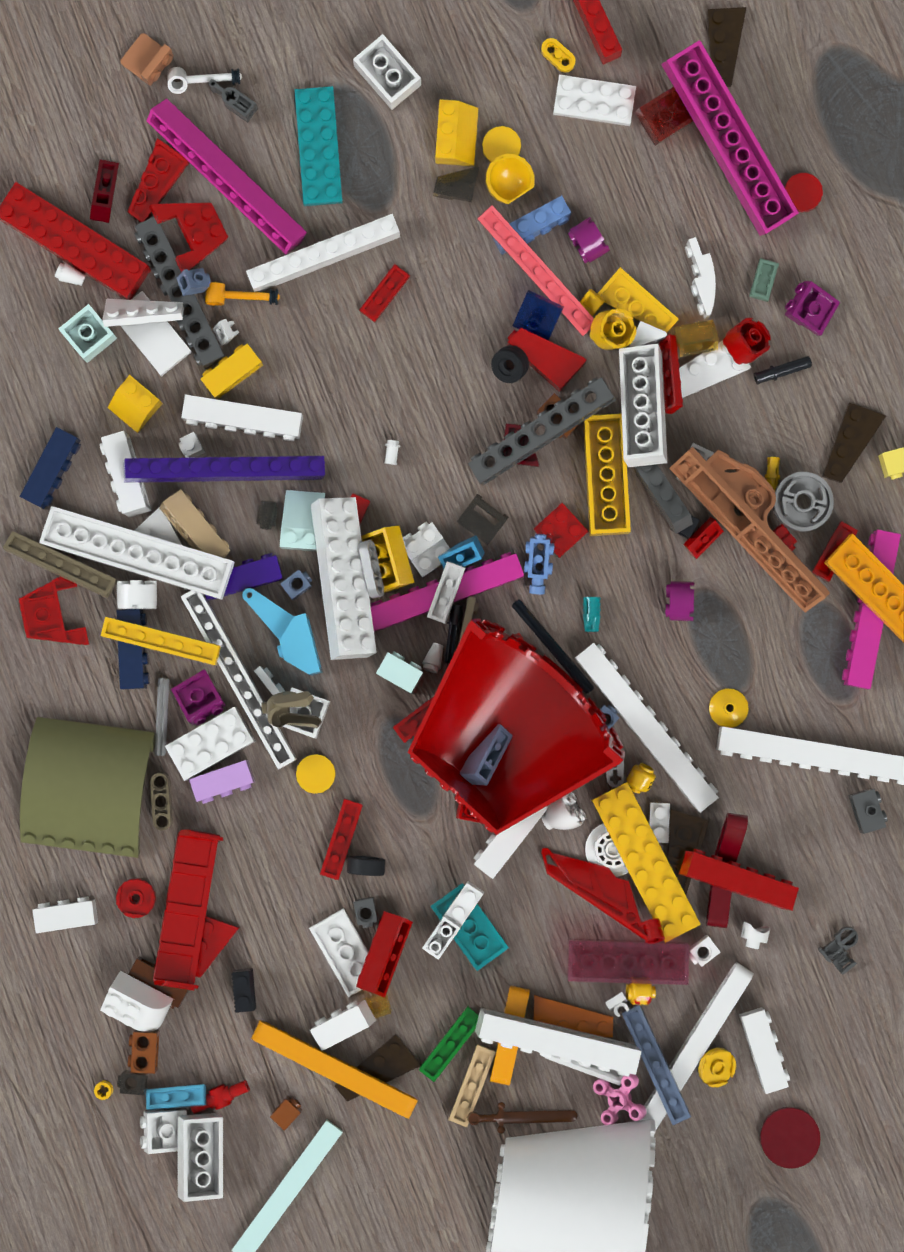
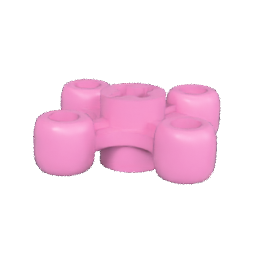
M637 1075L623 1076L619 1089L612 1088L610 1082L603 1079H598L594 1082V1092L608 1097L610 1107L601 1114V1121L604 1125L615 1124L618 1121V1112L620 1110H626L634 1121L642 1120L646 1116L645 1106L631 1101L630 1091L636 1088L639 1083Z

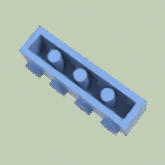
M560 196L511 222L510 225L528 244L535 239L534 237L540 234H547L556 225L561 226L567 223L571 216V211L564 198ZM493 238L501 255L506 253V251L501 247V245Z

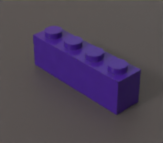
M270 553L261 556V560L254 561L253 559L242 561L240 566L235 567L234 565L224 596L242 592L247 588H256L284 580L278 557ZM205 595L206 600H208V601L217 599V598H214V597Z

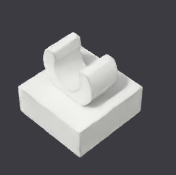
M223 319L214 326L213 331L221 346L228 344L239 333L238 330L233 332L231 329L235 324L234 321L228 322L227 319Z
M622 992L605 1002L610 1011L614 1010L617 1017H620L618 1013L619 1007H624L627 1012L629 1011L628 1005L625 1004L627 999Z

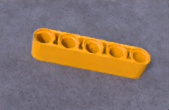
M510 985L504 1013L524 1018L530 989ZM498 1042L490 1082L510 1086L518 1047L513 1046L512 1049L500 1046L501 1043Z

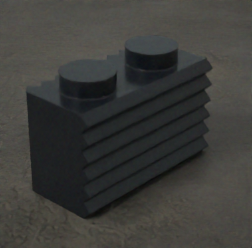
M253 968L235 970L231 974L233 976L231 978L233 980L232 984H234L232 987L234 988L233 995L235 996L233 998L235 1000V1012L255 1011L256 998Z

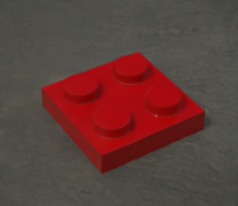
M563 503L533 528L536 534H546L547 538H551V543H554V553L558 558L564 555L589 532Z

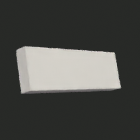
M446 562L427 615L428 618L446 624L465 567Z

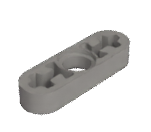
M372 540L360 542L359 553L367 592L371 598L382 597L384 595V586L375 544Z

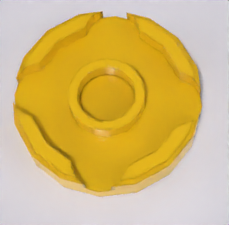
M494 127L484 136L482 143L483 154L489 162L503 154H516L519 156L521 150L520 138L509 127Z
M318 754L309 755L302 759L296 771L297 782L301 788L314 794L322 793L329 789L334 783L336 775L335 767L331 760Z
M716 1047L711 1049L700 1060L698 1067L699 1077L710 1087H721L727 1084V1080L735 1074L736 1059L724 1048Z

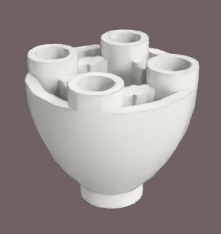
M573 792L549 805L545 815L542 816V821L547 829H574L581 826L583 821L587 819L584 811L579 809L576 804L577 798Z

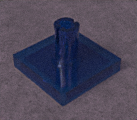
M528 290L512 326L517 329L523 328L549 341L564 306Z

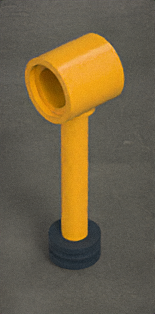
M210 282V286L205 290V304L212 306L224 305L225 299L269 301L270 305L272 303L273 305L274 303L278 305V300L280 299L278 289L276 291L270 289V293L225 291V284Z

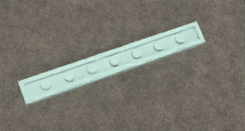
M328 1119L325 1121L232 1248V1252H256L343 1133L340 1128Z

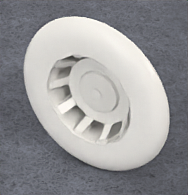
M603 823L597 826L587 838L585 846L587 860L590 863L608 867L615 877L628 873V870L612 839L606 838L609 833ZM603 838L605 841L603 844H600V841ZM603 855L605 859L602 861L599 856ZM611 861L612 863L611 865L606 864V862Z

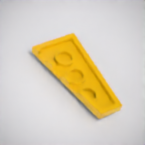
M621 267L597 293L611 307L624 309L633 318L661 329L666 333L679 320Z

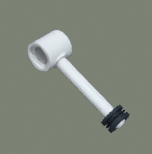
M173 67L167 73L168 88L175 94L183 93L187 89V84L207 83L213 79L216 82L232 81L233 85L235 83L237 85V83L240 84L242 79L239 68H237V71L231 69V73L187 76L184 69ZM181 79L180 82H174L173 80Z

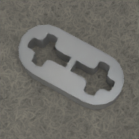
M624 760L615 768L606 772V782L611 787H618L624 782ZM613 770H616L617 776L621 778L617 781V784H614L609 779L613 776Z

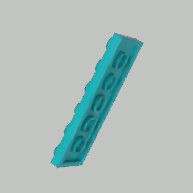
M330 86L294 89L303 205L314 206L343 203L334 88Z

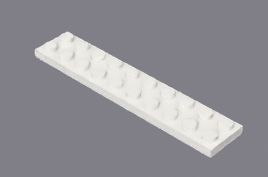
M51 506L39 541L40 544L221 600H223L235 563L232 560Z

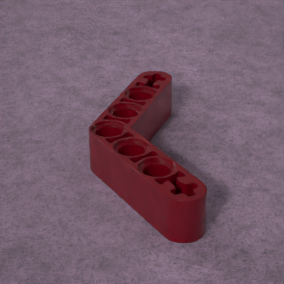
M726 814L715 850V856L722 857V862H737L747 830L748 815ZM710 885L706 926L727 928L732 892Z

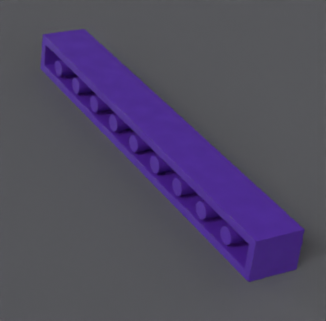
M324 456L125 458L123 462L124 483L322 480L325 476Z

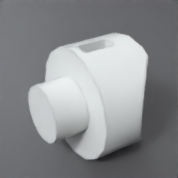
M744 922L741 937L747 939L746 947L759 949L760 942L767 943L770 928L762 926L754 929L751 924Z

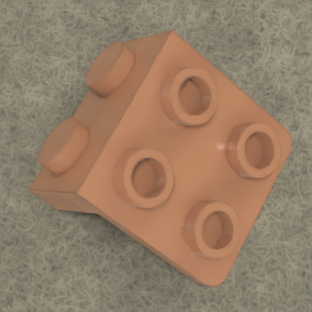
M142 33L120 62L122 66L151 86L153 82L158 80L163 69L171 63L174 55L171 48L167 45L161 46L148 35Z

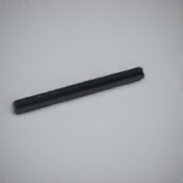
M521 600L515 601L512 604V608L586 694L590 693L594 689L591 682Z

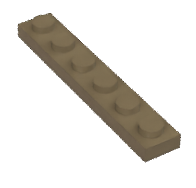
M12 531L3 546L5 551L106 598L110 596L117 583L115 578Z

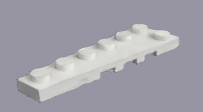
M722 340L679 368L682 398L751 369V366L744 363L740 365L735 363Z

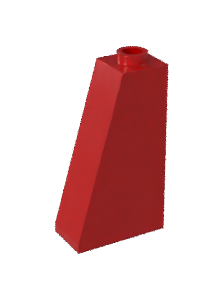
M520 328L518 331L514 330L507 338L509 340L507 346L513 345L522 349L528 357L529 365L559 392L587 361L584 357L523 328Z

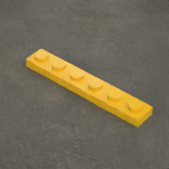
M105 617L101 632L102 637L212 665H217L221 648L220 645L110 617Z

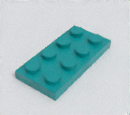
M463 883L430 906L440 920L465 886ZM478 903L453 938L476 971L509 949Z

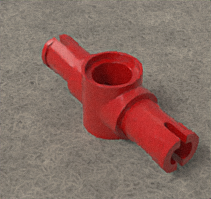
M244 1080L232 1086L222 1084L210 1089L206 1094V1105L191 1107L192 1112L196 1114L208 1108L218 1110L230 1105L234 1097L250 1091L248 1082Z

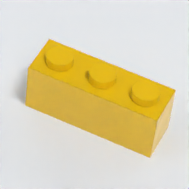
M248 343L246 345L241 344L229 358L227 356L222 358L218 362L219 365L217 367L206 370L202 374L201 381L214 398L218 400L261 368L263 364Z

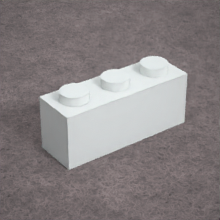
M89 896L77 898V902L70 903L69 899L57 901L58 905L50 906V902L38 904V908L33 909L36 933L98 923L95 899L89 900Z
M355 1000L346 1005L347 1009L343 1011L341 1008L330 1014V1018L326 1019L324 1016L314 1022L316 1026L310 1031L321 1051L370 1027L376 1021L365 1000L359 1003Z

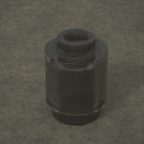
M262 500L261 505L258 506L256 524L260 525V529L271 530L272 527H276L278 513L276 502Z

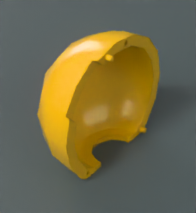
M503 154L496 157L489 164L486 171V186L490 195L496 201L503 204L513 202L534 188L535 185L531 165L524 158L516 154Z

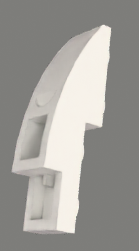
M694 237L689 239L686 244L687 246H685L688 258L691 257L693 265H691L693 274L698 276V278L693 280L690 287L693 296H697L699 314L703 315L704 319H708L711 315L715 299L714 266L710 253L702 255L698 241Z
M467 881L422 949L439 960L483 896L484 891Z

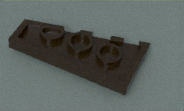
M747 7L707 10L710 58L727 87L732 85Z
M848 403L822 477L842 483L886 418V415L853 403Z
M670 809L668 862L686 895L691 878L679 874L686 851L693 852L694 849H701L709 821Z
M395 1034L356 1068L387 1083L420 1067L421 1063L398 1035ZM338 1083L335 1084L336 1089L346 1101L360 1096Z

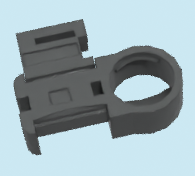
M850 927L841 928L834 935L835 939L823 949L818 948L826 961L833 963L842 975L857 964L853 959H849L846 956L848 954L846 951L858 941L857 932ZM843 931H852L850 935L841 940L840 936ZM854 937V940L850 944H845L851 938Z

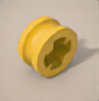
M106 1080L100 1081L94 1088V1094L100 1100L108 1099L113 1093V1085ZM101 1085H104V1088H108L106 1095H102L103 1092L100 1094Z

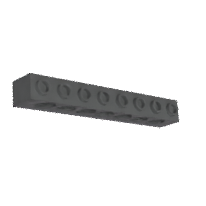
M152 217L135 225L137 230L134 233L139 244L143 243L146 248L143 250L147 261H152L154 267L151 269L156 279L160 277L163 283L160 285L164 296L168 295L171 302H183L184 308H192V312L189 315H183V320H177L180 329L182 331L186 330L188 334L185 339L189 347H194L197 353L194 355L197 364L203 365L205 369L217 364L225 355L195 294L182 295L179 298L174 297L175 291L180 289L177 277L181 274V271L175 261L176 255L161 224H158L155 218ZM151 238H158V242L155 245H149ZM160 255H166L167 258L164 262H157V258ZM174 272L175 277L172 280H166L167 273ZM194 324L201 325L200 330L196 333L191 332V327ZM202 342H209V347L206 350L199 349Z
M602 377L592 379L584 389L581 390L579 388L575 390L567 400L562 399L558 401L550 411L545 410L541 412L533 422L528 421L524 423L516 433L514 431L510 432L504 437L505 440L499 444L497 442L493 443L487 448L488 451L485 453H478L471 458L472 461L468 465L479 483L484 486L616 401ZM590 393H595L596 399L591 403L587 402V396ZM573 404L579 405V410L576 413H570V407ZM556 415H562V421L559 424L553 423V418ZM541 425L545 426L544 434L537 435V428ZM528 436V444L521 446L520 439ZM511 447V455L505 457L503 454L504 449ZM495 458V465L488 467V459Z

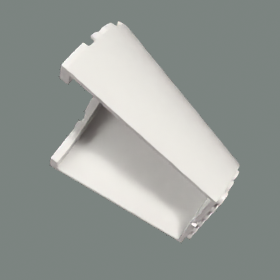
M649 1119L506 1138L505 1144H501L500 1156L503 1157L502 1164L498 1163L496 1182L500 1183L495 1184L494 1203L492 1205L489 1226V1242H487L486 1252H645L649 1228L647 1223L651 1211L653 1177L649 1167H654L655 1120Z

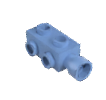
M535 534V537L530 538V542H526V553H529V561H525L524 573H528V578H532L529 593L545 594L544 579H548L549 575H552L553 563H550V555H554V543H551V538H547L546 534ZM543 544L544 550H539L537 545ZM541 563L543 569L538 570L536 564Z

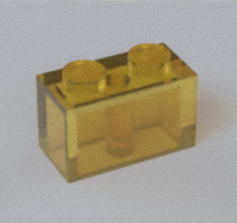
M713 319L674 327L680 357L718 350V334Z

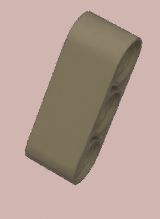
M156 773L150 780L152 819L154 827L163 831L169 829L173 824L171 780L166 773ZM159 776L165 779L163 787H159L156 784V779ZM159 796L166 798L167 802L164 807H160L157 804ZM160 816H165L168 820V824L165 827L160 826L158 822Z

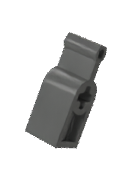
M211 79L208 84L211 91L222 96L225 107L248 123L258 110L257 104L233 87L224 89L215 80ZM228 97H230V98L235 97V100L230 99V100L228 101Z

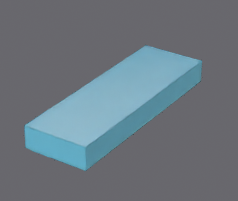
M205 1084L146 1089V1110L206 1105Z

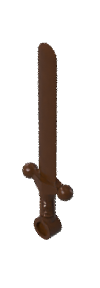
M499 1102V1110L496 1114L483 1115L470 1112L467 1120L471 1125H477L479 1122H497L499 1125L497 1131L502 1134L505 1132L504 1124L574 1122L578 1115L574 1110L504 1112L505 1103Z

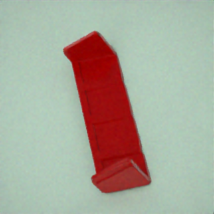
M190 829L178 832L166 899V909L164 911L159 940V950L153 975L154 985L193 991L199 987V985H194L217 845L218 841H223V837H220V835Z

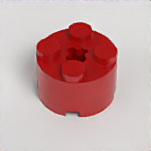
M753 318L743 319L730 329L723 339L724 346L727 347L735 363L739 365L742 363H752L770 348L769 340H771L769 331L760 321L755 322L752 320Z

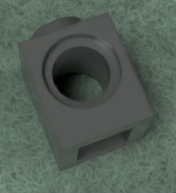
M374 897L354 900L357 925H362L363 928L374 926V922L378 921ZM369 908L372 915L369 918L362 917L361 909Z

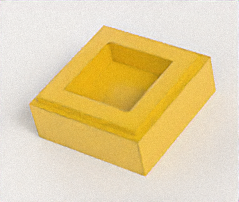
M589 289L580 300V304L592 317L606 302L592 289Z

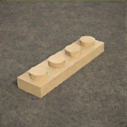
M477 1044L449 1116V1121L468 1127L467 1116L470 1112L474 1111L496 1051Z

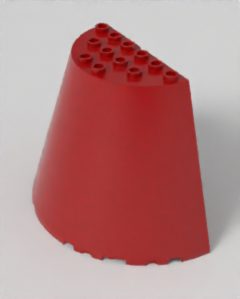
M477 618L468 623L407 753L410 754L413 762L425 768V772L430 777L436 778L445 791L451 790L456 795L454 797L460 805H465L474 818H479L489 832H494L498 835L619 765L625 758V751L621 750L623 744L619 740L616 730L613 727L609 729L605 724L607 719L604 713L590 697L587 699L583 695V689L545 654L544 656L539 655L536 652L537 648L526 642L519 635L512 634L510 636L504 633L505 628L503 626L491 623L486 619L482 621L480 618ZM497 725H502L513 737L488 785L470 784L459 774L469 755Z

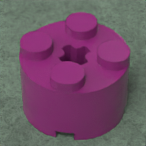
M591 217L571 228L568 233L574 247H580L578 252L584 263H591L610 251L608 245H605L604 238L599 229L592 222Z
M671 581L670 584H666V598H670V604H666L665 616L669 617V621H693V617L689 616L694 614V589H690V586L694 587V582Z

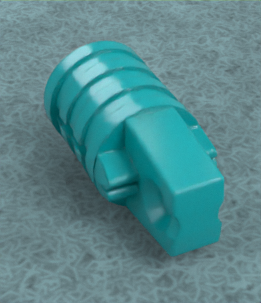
M583 597L585 632L599 631L601 597Z

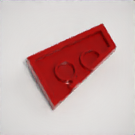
M209 916L205 917L196 977H202L240 927Z

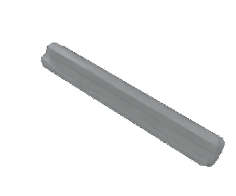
M168 678L158 679L155 733L156 756L166 755L169 698Z

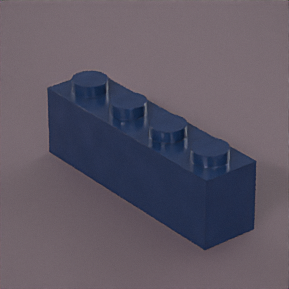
M56 427L19 497L42 509H45L46 506L48 507L53 500L52 494L54 490L58 489L63 479L61 477L64 471L67 472L72 462L70 460L73 454L76 455L81 447V444H79L81 440Z
M142 609L116 610L118 620L142 626L147 625L146 613H143ZM118 641L120 689H146L147 684L150 683L149 672H146L149 656L148 653H145V647Z

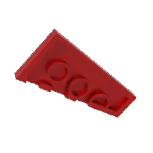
M158 138L155 142L154 150L149 157L146 170L142 174L139 187L136 189L127 211L129 215L141 223L148 220L153 214L150 204L161 203L189 164L181 154Z

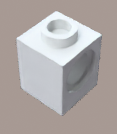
M705 935L688 948L690 952L688 957L694 965L698 963L701 967L721 953L708 935ZM700 947L707 948V954L704 957H699L697 954Z

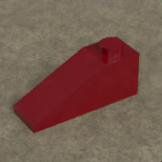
M100 159L91 204L90 220L109 223L119 163Z

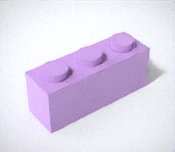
M248 760L189 779L196 802L202 800L203 804L213 801V796L221 794V797L233 794L232 790L237 788L240 791L252 788L251 783L255 782Z

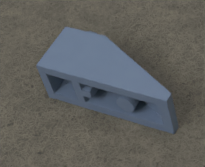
M497 725L469 755L459 774L472 785H488L513 735L502 725Z

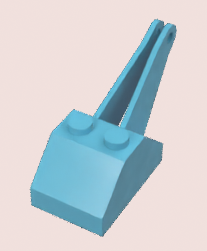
M245 589L242 594L243 599L279 639L280 645L277 646L279 656L309 675L323 673L308 615L304 613L293 616L254 589ZM248 593H252L251 598L247 597Z

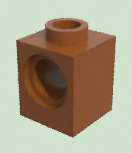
M287 1096L272 1112L270 1118L285 1131L300 1115L302 1111L300 1108L301 1104L294 1097L291 1099Z

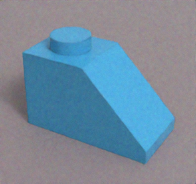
M473 536L456 544L439 555L438 558L443 568H445L447 561L465 567L481 560L485 552L477 536Z

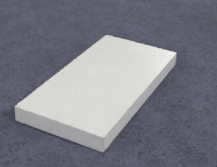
M143 291L131 299L150 301ZM167 321L120 325L161 376L192 352Z
M343 908L311 926L309 929L349 998L362 990L357 988L356 984L369 951Z

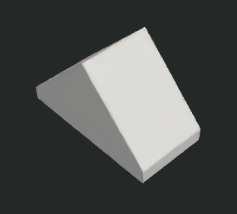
M640 321L636 330V336L629 347L657 343L664 339L667 333Z

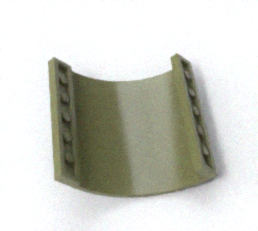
M37 717L29 742L20 801L21 842L138 858L140 853L139 827L142 796L149 755L154 750L155 732Z

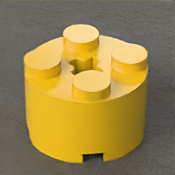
M624 309L600 312L592 321L590 338L597 346L605 350L624 348L631 344L636 336L634 318Z

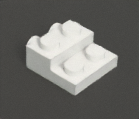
M425 522L417 528L419 531L416 534L412 535L409 533L403 537L407 556L422 578L442 565L438 556L450 549L433 522L430 524Z
M160 1109L144 1111V1116L140 1117L141 1129L144 1128V1136L140 1138L141 1149H144V1152L147 1154L178 1151V1116L187 1115V1110Z

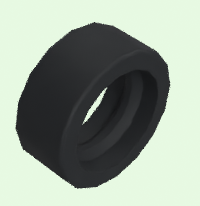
M349 856L347 873L364 876H383L386 860L371 856Z

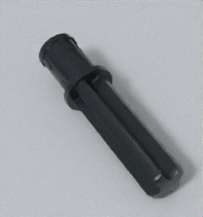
M806 356L775 367L770 366L769 369L755 372L754 379L757 385L770 380L776 381L779 377L810 368L812 362L810 357Z
M452 604L449 622H447L449 630L445 654L446 663H450L457 649L460 625H463L461 623L463 606Z

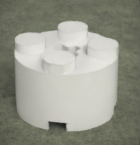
M130 580V584L129 581H117V609H157V581H145V584L142 580Z

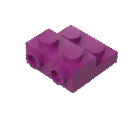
M804 281L795 288V293L797 294L794 299H791L786 304L785 309L787 311L785 316L796 324L803 325L817 336H821L840 302L812 281Z
M205 669L171 689L187 721L192 726L203 724L206 721V717L211 714H220L223 711V707L226 706Z

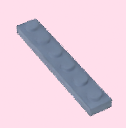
M641 1005L629 1009L628 1012H623V1018L636 1046L641 1050L643 1062L672 1125L691 1118L689 1109Z

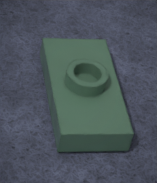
M762 258L759 259L749 297L766 302L769 301L779 263Z

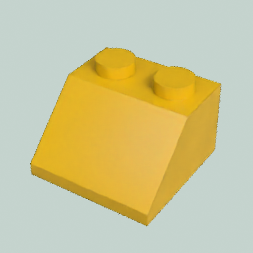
M129 375L116 390L108 409L138 433L163 403Z

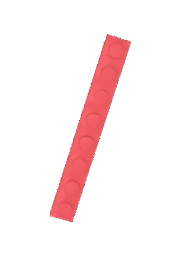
M491 205L477 220L573 327L584 336L591 329L594 318Z

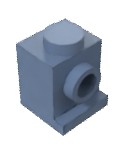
M203 268L185 269L177 277L183 296L204 293L210 286L211 281L209 274L205 273Z

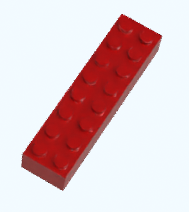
M17 182L14 183L0 205V221L126 300H131L151 271L149 266Z

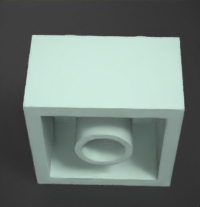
M89 304L58 328L87 363L117 339L108 327H104L103 320Z

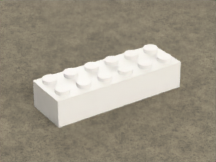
M658 344L620 348L624 461L628 467L667 463L662 351Z

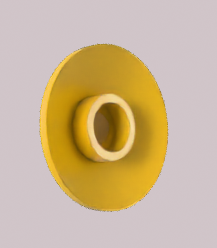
M735 689L720 690L710 700V716L721 727H736L743 723L748 715V702L745 696ZM728 704H731L733 706V710L731 712H728L726 710V706Z

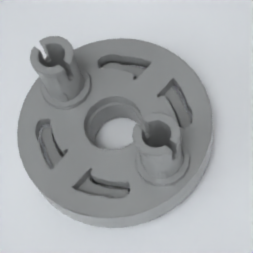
M797 472L782 480L775 490L776 502L773 507L774 513L785 527L793 531H812L823 525L832 513L834 499L831 488L823 478L814 473ZM801 494L807 495L811 500V504L807 509H802L797 505V497Z

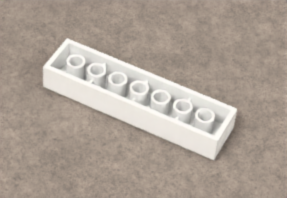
M356 497L318 499L311 504L330 657L331 660L370 657L376 654L377 651L370 599L359 553V543L362 542Z
M480 1008L475 1029L478 1037L485 1043L493 1044V1041L501 1043L500 1046L510 1049L516 1046L520 1048V1051L532 1053L533 1050L539 1052L543 1057L551 1058L554 1055L560 1057L559 1060L571 1063V1060L579 1062V1065L591 1067L592 1064L598 1066L599 1070L610 1072V1069L618 1071V1074L628 1077L630 1074L636 1075L641 1050L635 1044L485 1008Z

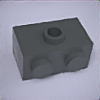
M870 788L848 795L860 833L865 834L886 827L885 822L888 820L885 811H881L879 803L882 801L878 791L876 792L875 789Z

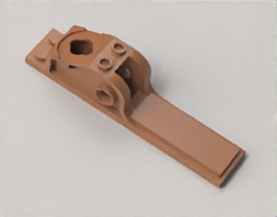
M693 446L669 468L804 612H807L830 594L816 576L770 529L767 515L775 505L776 495L772 486L755 468L730 458L728 454L719 449L710 458L705 460ZM726 470H735V471H737V472L727 473V472H725V471H726ZM734 508L740 510L741 516L735 514Z

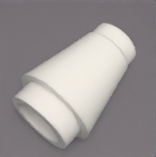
M60 263L55 277L59 281L82 286L86 275L67 263Z
M438 643L432 644L422 662L424 670L438 673L442 664L443 645Z

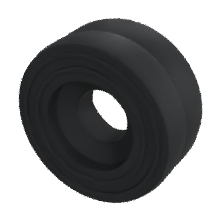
M508 345L495 353L491 361V367L494 375L500 381L514 383L527 373L529 360L522 349L517 346ZM506 360H511L513 362L514 369H511L506 365Z

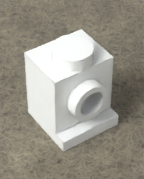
M194 432L180 438L179 447L185 458H195L205 453Z

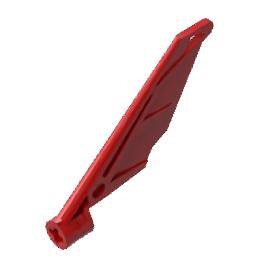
M549 848L541 850L545 870L549 876L644 939L645 943L655 944L665 939L659 918L641 922L629 881L616 878L608 867L555 854ZM549 855L557 866L548 864L546 856Z

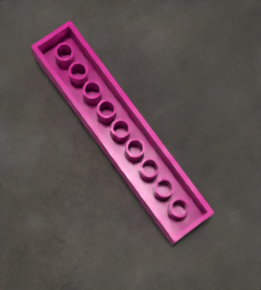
M700 40L662 63L663 69L759 236L769 233L799 214Z

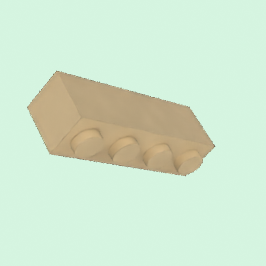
M180 489L162 502L159 509L192 549L222 558L228 555L230 551L228 543L217 535L215 527L205 520L203 512L199 508L196 509L192 504L191 497Z

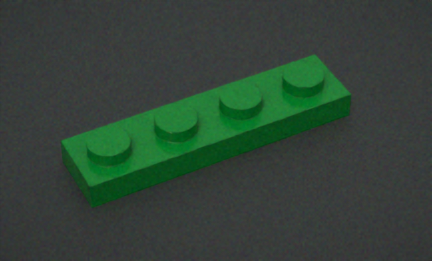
M467 1006L418 1070L435 1082L475 1031L479 1014Z

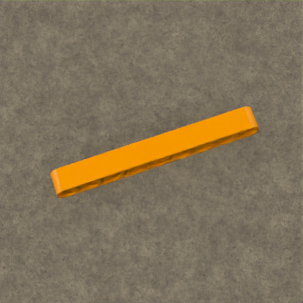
M259 1021L251 1037L255 1042L405 1118H410L418 1102V1099L265 1021Z

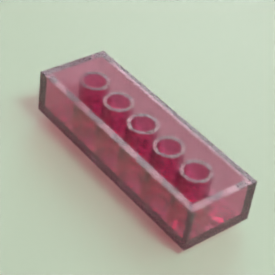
M568 939L567 980L575 982L688 985L689 944L687 942L665 943L664 941L648 944L645 941Z

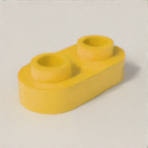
M554 38L546 39L543 42L541 53L552 65L564 73L573 70L575 56ZM553 48L554 52L549 53L547 49ZM568 61L569 64L567 66H564L562 62Z

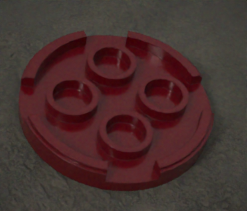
M792 1107L779 1108L769 1114L763 1122L760 1133V1144L768 1159L780 1167L789 1169L799 1168L809 1163L817 1154L821 1140L820 1131L815 1120L807 1112Z

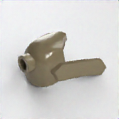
M291 691L277 693L271 696L267 702L261 703L263 714H267L268 722L275 727L297 725L318 728L322 723L317 716L290 713V707H306L311 704L314 697L308 691L301 693Z

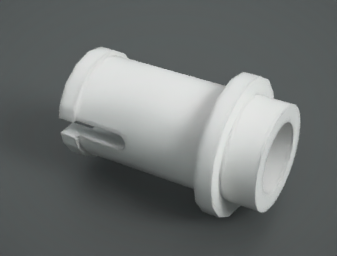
M387 440L384 464L397 465L398 448L401 446L399 441Z

